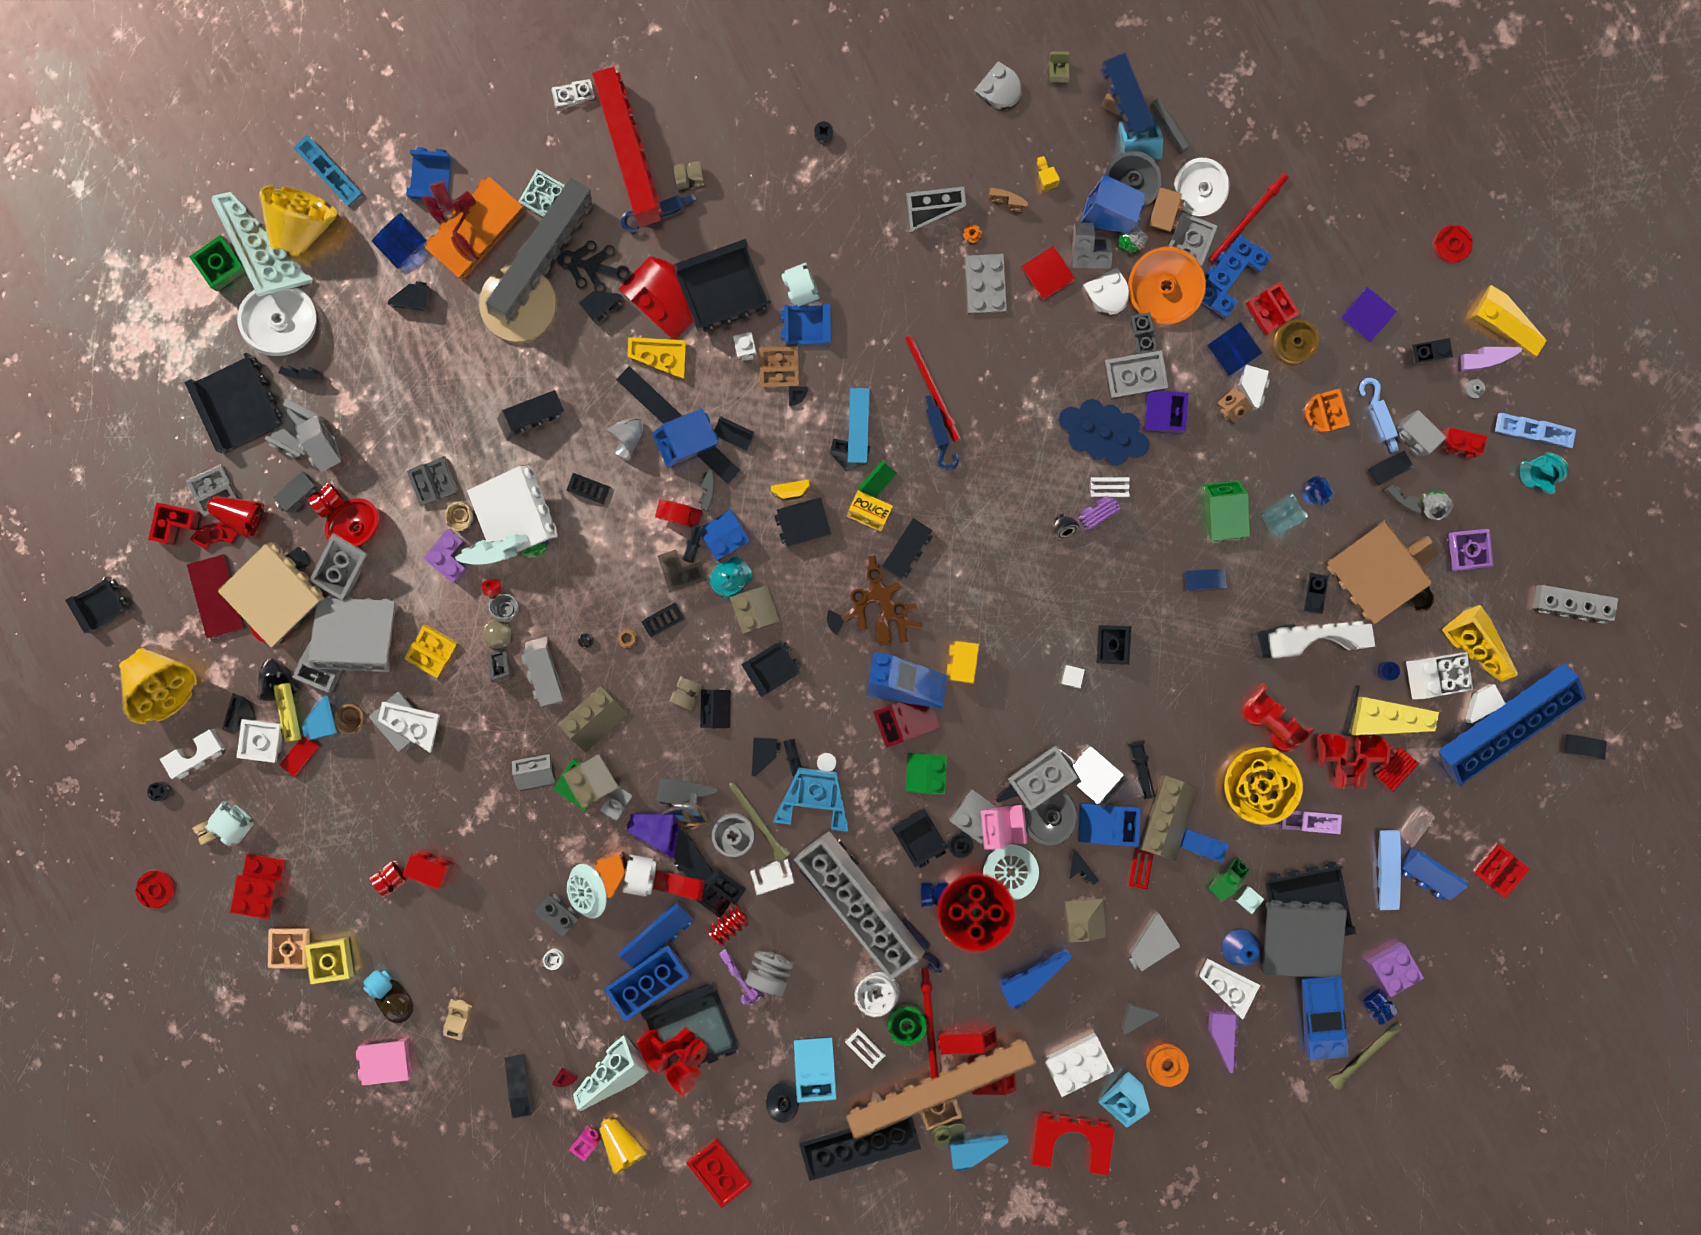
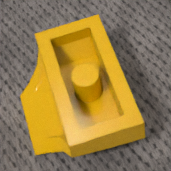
M809 479L771 486L772 495L783 501L802 498L810 489Z

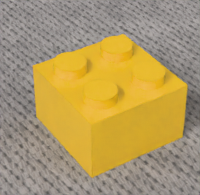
M954 641V644L950 645L948 656H951L952 659L951 664H947L946 675L949 676V680L974 683L979 644Z

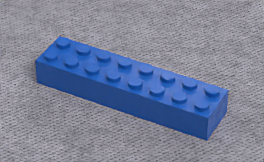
M1565 663L1544 678L1539 679L1534 685L1523 690L1514 699L1506 702L1501 708L1490 713L1488 717L1476 723L1465 733L1460 734L1452 742L1444 745L1438 753L1446 773L1459 786H1462L1586 700L1579 676Z

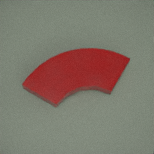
M217 522L201 527L189 540L207 550L217 542L234 544L240 534L224 523Z

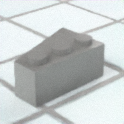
M548 636L525 642L524 655H521L524 666H528L529 669L527 673L529 683H533L535 688L533 690L535 701H539L540 706L563 701L564 695L558 672L555 670L553 663V654H550L548 648Z

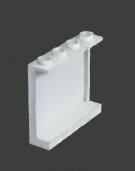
M531 464L518 466L467 490L486 542H497L500 540L504 542L509 535L515 533L518 536L526 534L528 542L514 548L516 553L545 540L558 537L556 526L551 519L549 508L545 503L542 489L538 485L535 471Z

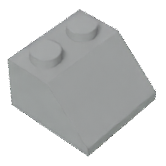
M971 789L949 820L982 844L984 837L981 810L997 807Z

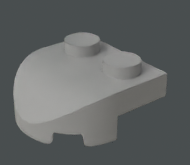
M999 61L974 90L978 96L989 102L995 109L1014 106L1022 95L1021 82L1017 74Z

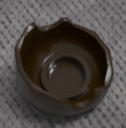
M1428 586L1405 603L1412 611L1423 613L1431 609L1434 603V594Z

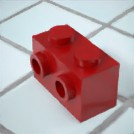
M1451 427L1444 429L1443 434L1446 438L1440 443L1441 449H1445L1447 453L1451 454L1462 453L1465 454V457L1473 459L1483 455L1487 436Z

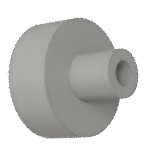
M1473 379L1466 383L1464 392L1468 398L1477 399L1485 393V385L1481 380Z

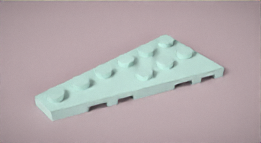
M231 192L212 196L211 201L258 297L312 283L313 279L300 269L301 266L297 262H293L287 255L286 250H276L269 246L270 242L267 238V232L260 227V223L255 218L253 219L246 212V208Z

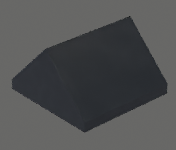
M1099 625L1097 663L1130 664L1132 626Z

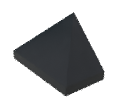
M833 438L830 454L845 471L862 464L848 463V441ZM869 445L867 447V461L871 447Z
M232 693L222 730L236 734L240 731L242 719L256 720V717L246 698Z

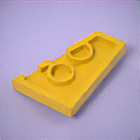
M628 338L627 356L629 358L684 379L686 340Z

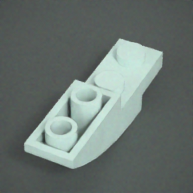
M515 533L507 536V540L504 542L503 540L497 542L482 540L475 543L476 547L474 548L471 546L461 550L462 554L455 558L456 561L468 564H489L517 556L514 548L528 542L526 534L518 536Z

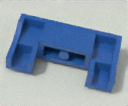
M1239 235L1227 253L1223 251L1218 257V265L1215 268L1212 266L1205 276L1208 278L1206 279L1205 294L1201 303L1224 319L1227 318L1238 303V301L1226 293L1246 265L1260 273L1272 255L1259 245L1255 246L1242 235Z

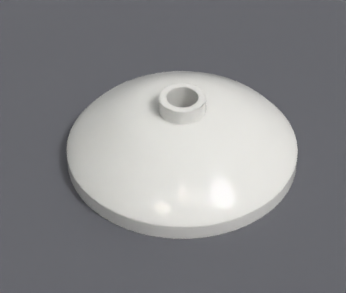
M1196 158L1187 162L1179 170L1174 182V191L1182 193V199H1185L1183 210L1194 216H1207L1218 211L1225 203L1230 188L1226 170L1220 163L1209 158ZM1206 184L1209 187L1207 191L1204 190Z

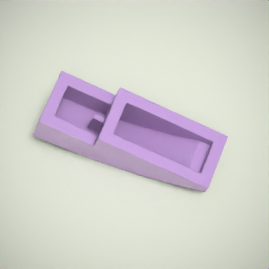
M1482 347L1478 349V354H1463L1459 356V372L1475 371L1495 366L1522 352V347Z

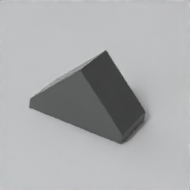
M506 648L487 654L492 683L514 677Z
M1128 1002L1121 1030L1126 1035L1158 1017V1014L1154 1009Z

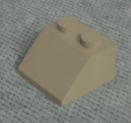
M767 585L730 597L742 634L779 622Z
M600 754L563 774L582 808L618 788Z

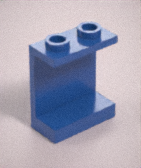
M417 147L416 150H410L413 160L410 188H407L406 196L414 200H422L423 196H430L436 201L430 190V185L444 180L449 194L451 155L443 149H435V152L428 151L426 148Z

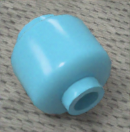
M375 970L364 980L365 987L363 989L373 999H381L392 989L390 982L392 978L385 971L381 973Z

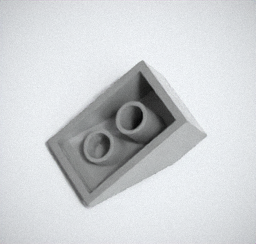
M332 534L309 581L343 600L352 592L359 578L367 553L337 535Z

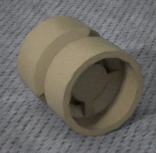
M700 161L690 162L688 166L685 164L674 165L678 190L688 189L690 185L693 187L704 186Z
M680 676L676 685L678 690L673 691L669 701L686 709L693 710L696 703L695 696H699L703 686Z

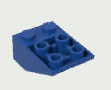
M1080 803L1078 842L1139 847L1141 808L1138 806L1105 805L1102 808L1098 804Z

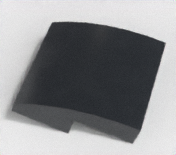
M718 869L704 881L702 899L696 901L721 918L731 903L735 905L746 889Z

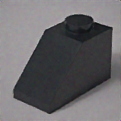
M416 281L415 284H408L388 300L387 304L394 308L429 312L432 289L427 286V283Z
M754 737L752 776H757L776 758V754H780L781 743H777V738Z

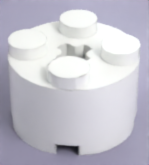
M630 855L624 881L626 886L623 888V893L645 897L647 894L651 895L653 880L650 879L651 876H655L657 867L656 861L653 858Z

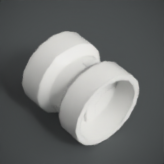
M551 949L543 957V964L549 970L558 969L564 962V954L559 949Z

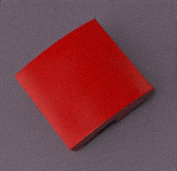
M1054 246L1021 266L1022 271L1031 281L1033 288L1042 300L1047 299L1075 281L1074 276Z
M1278 282L1245 303L1265 336L1301 314L1281 282Z
M1499 844L1475 874L1506 899L1529 872L1530 868Z

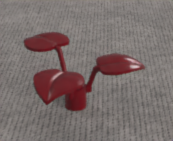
M444 180L431 184L430 190L436 201L430 196H423L421 198L429 214L438 223H443L445 218L442 212L446 210L448 212L455 210L459 214L461 212L464 213L452 232L453 237H451V241L462 257L470 261H478L480 258L476 257L467 240L457 233L466 216L470 214L469 209L476 204L475 198L466 191L457 199L451 201ZM437 202L443 205L444 208H439Z

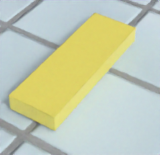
M290 683L274 685L284 741L300 740L301 735Z

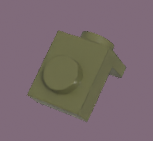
M1050 52V82H1069L1070 52Z

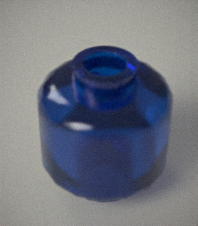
M1318 475L1306 482L1305 492L1313 504L1324 505L1331 500L1330 497L1334 491L1327 478Z

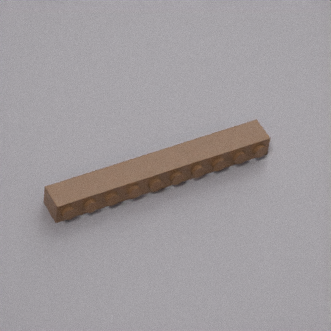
M1017 1040L1011 1043L1010 1048L1005 1050L1003 1047L993 1051V1055L988 1057L986 1055L975 1058L976 1062L969 1065L968 1062L962 1063L957 1066L958 1069L955 1071H943L939 1073L940 1077L936 1079L929 1077L922 1080V1084L919 1086H907L903 1088L904 1092L900 1094L893 1092L886 1095V1099L881 1102L877 1099L869 1102L868 1107L864 1109L858 1107L851 1110L850 1115L846 1117L854 1138H862L1036 1065L1027 1042Z

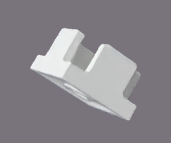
M242 719L237 758L277 762L278 753L282 752L283 748L282 724Z
M788 858L784 859L787 874H783L780 862L778 863L777 861L761 866L760 874L763 882H759L755 869L750 871L757 895L795 882Z

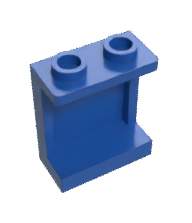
M788 304L784 305V310H781V321H784L785 329H781V340H785V345H831L830 304L799 307L788 306Z

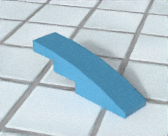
M308 135L293 147L347 206L361 194L356 186Z
M850 388L848 463H867L868 388Z

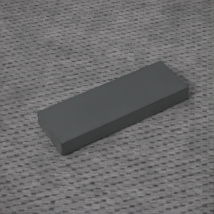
M1155 99L1150 107L1180 154L1188 149L1189 144L1161 100Z

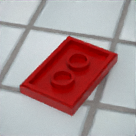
M717 1138L686 1162L721 1208L752 1185V1182Z

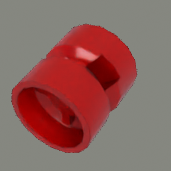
M330 482L321 488V493L316 492L308 498L310 505L322 518L332 512V507L337 508L345 502L342 495Z
M390 862L383 868V872L378 871L370 877V882L375 890L385 898L394 891V887H400L407 879L402 876L403 872L398 865Z

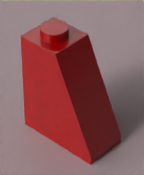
M996 1026L946 1031L940 1034L938 1038V1047L941 1050V1055L985 1053L998 1045Z

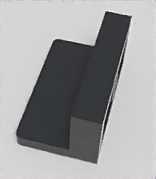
M721 416L718 417V422L714 429L719 439L745 451L748 450L755 435L753 431Z
M701 690L700 728H730V690Z

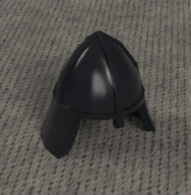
M268 658L263 662L258 673L257 699L261 701L276 700L274 685L290 683L292 695L297 692V688L286 669L272 658Z

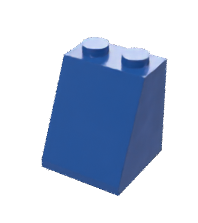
M1103 175L1087 198L1080 223H1094V228L1129 233L1133 227L1138 226L1141 220L1139 213L1142 212L1145 206V202H1143L1145 194L1109 176Z
M703 408L664 423L652 433L667 469L718 444V436L712 430L709 416L704 412Z

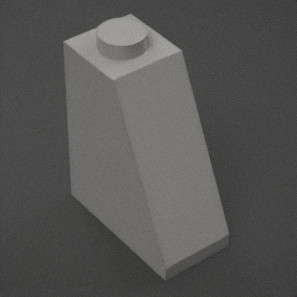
M1158 912L1153 914L1129 952L1132 957L1129 961L1135 969L1139 968L1143 971L1180 947Z

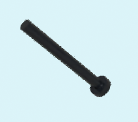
M1355 685L1345 731H1342V735L1345 736L1352 735L1350 728L1360 689L1358 685Z

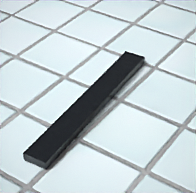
M630 366L616 379L661 423L664 424L682 417L672 405ZM715 446L697 455L727 484L741 471Z

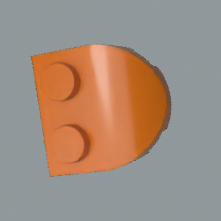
M1341 388L1317 394L1311 398L1306 407V418L1311 426L1320 431H1333L1351 425Z

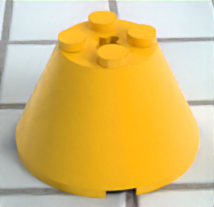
M273 185L262 187L259 196L267 238L270 242L269 246L273 249H283L293 256H299L336 219L337 210L333 206L329 208L326 206L327 201L313 194L282 186L281 190L273 189Z
M139 648L119 665L121 669L123 709L129 720L137 724H146V721L151 720L159 722L176 713L191 698L193 694L191 690L193 685L197 683L196 675L189 666L145 648Z

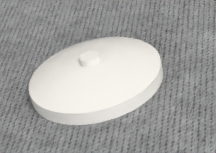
M294 287L259 297L255 290H253L242 301L238 310L237 322L242 338L251 348L265 355L283 356L300 350L310 341L316 329L317 317L310 298L303 291Z

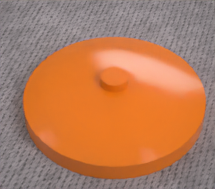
M1171 246L1158 247L1141 256L1133 266L1128 281L1129 296L1135 309L1140 314L1150 312L1152 322L1159 324H1173L1190 317L1200 306L1206 288L1205 274L1197 259L1189 252Z

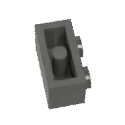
M550 893L534 913L564 937L580 918L577 915L579 912L571 905L569 907L563 903L564 899L555 893L553 895Z

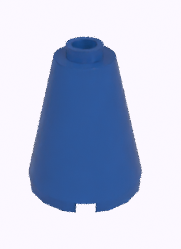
M1245 929L1231 931L1225 937L1222 943L1224 958L1228 963L1238 968H1245L1257 961L1261 946L1255 934Z

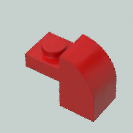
M659 499L655 518L693 528L694 524L699 525L703 510Z

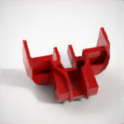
M1261 684L1242 706L1243 719L1250 725H1267L1272 730L1270 733L1272 746L1281 752H1291L1304 743L1315 729L1309 727L1305 730L1297 723L1298 721L1295 716H1292L1285 723L1280 716L1286 708L1271 699L1265 693L1267 685Z
M1324 733L1317 736L1318 763L1323 768L1324 761L1333 762L1332 782L1335 788L1345 789L1346 785L1354 786L1355 789L1366 788L1369 762L1381 764L1384 769L1389 764L1391 746L1382 736L1374 734L1357 735L1355 742L1357 756L1355 761H1347L1348 740L1346 737L1333 733Z
M685 1027L673 1039L664 1042L658 1030H651L635 1042L643 1060L658 1075L669 1066V1058L677 1055L679 1057L678 1061L664 1072V1076L670 1086L683 1098L694 1089V1082L701 1075L699 1067L696 1066L707 1055L706 1045L701 1039L695 1038L694 1032Z

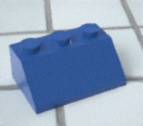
M1413 848L1409 849L1401 862L1402 874L1409 879L1414 877L1419 881L1417 883L1419 886L1426 890L1428 888L1435 891L1433 895L1442 901L1444 899L1453 900L1469 884L1423 852Z

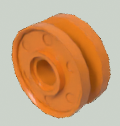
M1161 1044L1149 1052L1146 1059V1068L1148 1074L1156 1083L1172 1087L1180 1084L1188 1074L1189 1063L1185 1054L1178 1047L1172 1044ZM1171 1061V1067L1167 1070L1163 1069L1164 1062Z

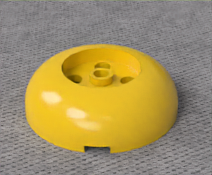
M1259 747L1243 752L1230 764L1225 776L1224 790L1230 807L1238 816L1254 824L1269 825L1280 822L1293 813L1300 802L1303 783L1299 769L1290 758L1276 749ZM1267 772L1273 774L1272 780L1266 779L1265 774ZM1247 776H1253L1254 783L1249 784L1246 781ZM1260 784H1263L1265 786L1264 791L1258 788ZM1271 791L1277 792L1278 796L1276 799L1270 797ZM1257 795L1259 798L1258 802H1252L1251 796Z

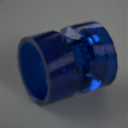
M921 883V907L932 908L933 905H936L938 908L940 897L948 883H937L936 885Z
M1382 988L1372 991L1362 1000V1004L1368 1012H1373L1372 1017L1378 1025L1388 1022L1399 1011L1392 1001H1388L1389 997Z

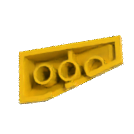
M1492 285L1489 286L1471 316V319L1516 346L1522 347L1523 350L1535 357L1538 356L1547 341L1511 298Z
M1481 605L1462 612L1443 628L1442 631L1456 648H1461L1467 652L1470 659H1476L1483 665V669L1500 682L1518 675L1490 617Z

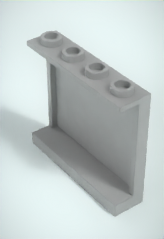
M330 596L324 597L325 599L316 606L308 658L311 668L389 672L390 663L388 658L394 614L398 612L395 601L390 599L373 600L371 598L353 599L351 597L341 600Z

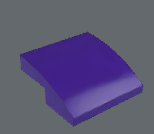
M1367 286L1341 318L1371 342L1397 310Z

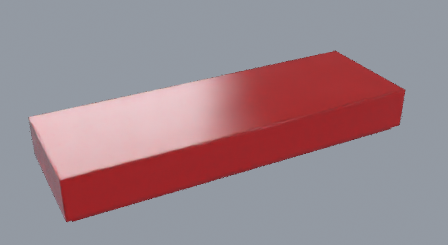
M656 870L653 889L701 900L704 881Z

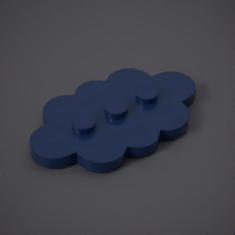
M1088 399L1082 403L1079 409L1067 407L1059 415V425L1063 430L1070 433L1068 441L1071 448L1079 452L1087 451V454L1092 459L1099 460L1105 458L1108 463L1117 466L1126 462L1129 456L1142 457L1149 450V439L1146 435L1138 432L1140 428L1139 419L1132 413L1122 414L1115 405L1103 407L1098 400Z

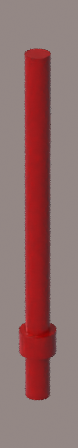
M1283 173L1275 183H1272L1267 188L1264 196L1208 258L1212 264L1217 261L1223 251H1226L1268 201L1281 191L1280 188L1289 179L1287 174Z
M912 335L906 337L905 340L936 405L939 407L945 429L948 428L953 441L961 439L955 427L956 423L953 417H950Z
M924 967L921 968V992H923L930 1074L932 1079L938 1078V1066L931 991L933 989L929 977V968Z

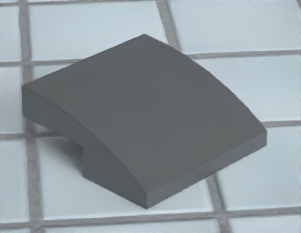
M446 456L407 470L420 506L436 502L459 492Z

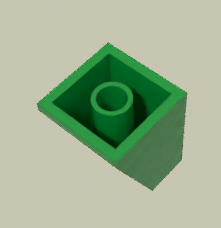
M1241 481L1202 485L1207 530L1210 539L1215 542H1223L1225 539L1233 538L1240 540L1250 536L1248 492Z

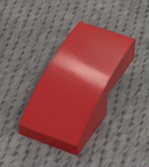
M303 735L279 766L295 778L307 764V761L320 748V745L314 740L308 741V738Z

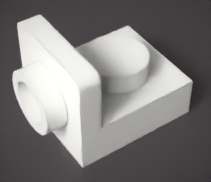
M752 332L733 336L738 359L748 361L757 355Z

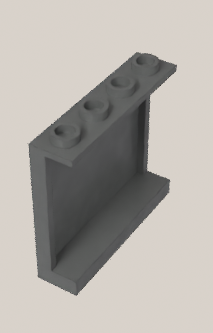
M1273 900L1271 903L1265 902L1267 918L1264 956L1260 964L1263 975L1341 976L1346 910L1343 905L1339 903L1322 905L1319 902L1302 904L1299 901L1283 903L1278 900Z

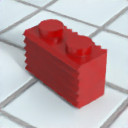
M1394 748L1390 751L1388 766L1384 769L1381 764H1378L1374 769L1376 773L1373 776L1389 791L1394 792L1419 763L1403 748Z

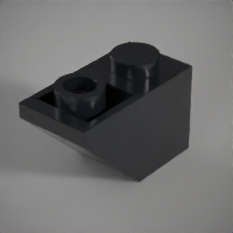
M593 291L582 299L579 304L594 323L597 321L600 323L608 317L607 314L611 310H618L623 305L622 302L625 299L621 294Z
M1450 338L1411 345L1414 364L1439 362L1453 357Z
M1309 573L1302 592L1299 611L1323 614L1329 576Z

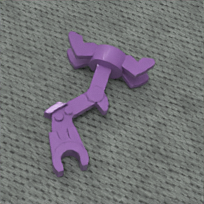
M726 949L719 953L725 965L728 966L731 976L737 978L748 994L741 996L742 1004L751 1006L756 1000L765 996L759 990L749 989L745 979L740 976L732 956L728 954Z

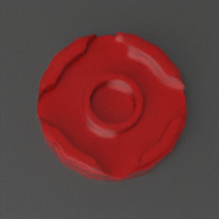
M1448 225L1435 236V252L1445 262H1461L1472 251V235L1463 226Z
M152 870L144 873L136 883L135 894L137 899L143 906L158 909L166 906L175 894L173 879L161 870Z

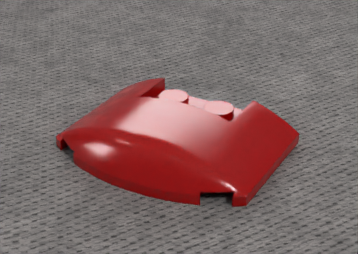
M649 256L631 275L630 279L623 283L619 290L672 340H676L693 322V319L673 271L674 265L666 260Z

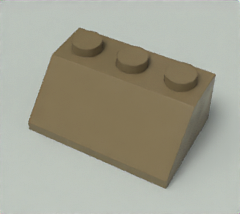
M600 686L559 722L558 725L584 752H587L622 721L628 713L604 686Z

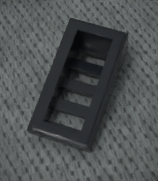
M573 473L566 491L604 505L610 486ZM577 479H580L578 489L575 490L574 487ZM588 482L585 493L581 492L584 483ZM592 484H593V485H596V486H595V489H594L593 494H592V496H591V495H589V492H590L591 487H592ZM599 488H603L600 498H596Z
M673 603L641 622L650 638L685 618L677 604ZM673 609L675 615L677 616V619L675 620L669 612V610ZM664 613H666L670 620V623L668 624L662 615ZM658 616L664 625L663 627H660L656 620ZM651 620L657 629L655 631H653L651 625L649 624Z

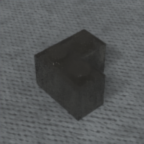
M677 550L658 555L670 593L708 581L701 562L683 567Z

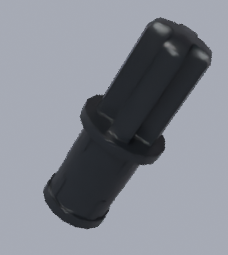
M693 525L689 540H686L687 545L682 560L694 563L696 552L701 546L699 541L703 532L702 526Z
M795 738L784 740L783 743L787 753L786 760L789 761L791 773L794 777L798 768H802L799 758L801 754H798Z

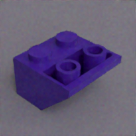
M1173 391L1147 392L1144 431L1184 433L1186 431L1189 393Z

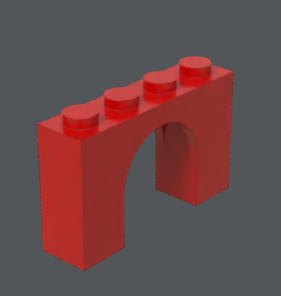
M1041 1113V1116L1036 1115L1030 1162L1034 1166L1051 1168L1053 1149L1057 1139L1067 1132H1078L1087 1137L1090 1143L1087 1167L1089 1173L1109 1176L1115 1129L1106 1121L1091 1123V1120L1080 1118L1079 1121L1072 1120V1117L1069 1116L1054 1118L1052 1114Z

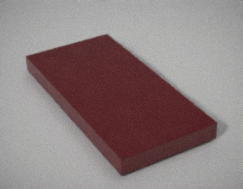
M225 554L186 564L206 638L244 629L242 616L218 592L231 578Z

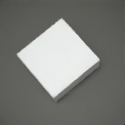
M1065 665L1061 684L1081 688L1085 669Z

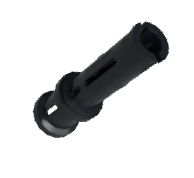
M1138 740L1128 743V746L1131 747L1132 763L1136 764L1144 799L1156 797L1148 768L1147 761H1149V756L1146 755L1145 740Z

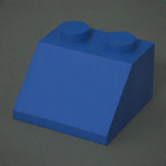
M731 509L702 526V537L718 562L750 543Z

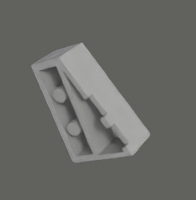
M964 187L906 193L910 232L965 207Z

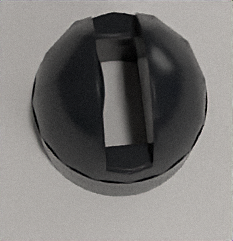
M583 633L578 637L580 647L590 648L593 645L594 640L590 634ZM581 637H585L588 645H585Z

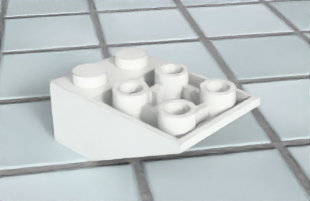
M1467 652L1406 661L1412 699H1425L1473 690Z

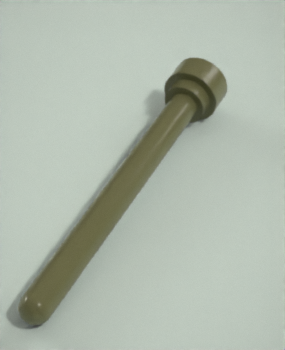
M730 783V790L771 845L775 854L774 858L779 863L791 853L787 848L779 845L735 783Z
M1396 1023L1340 1075H1333L1328 1080L1338 1092L1343 1089L1346 1083L1345 1080L1402 1029V1024Z

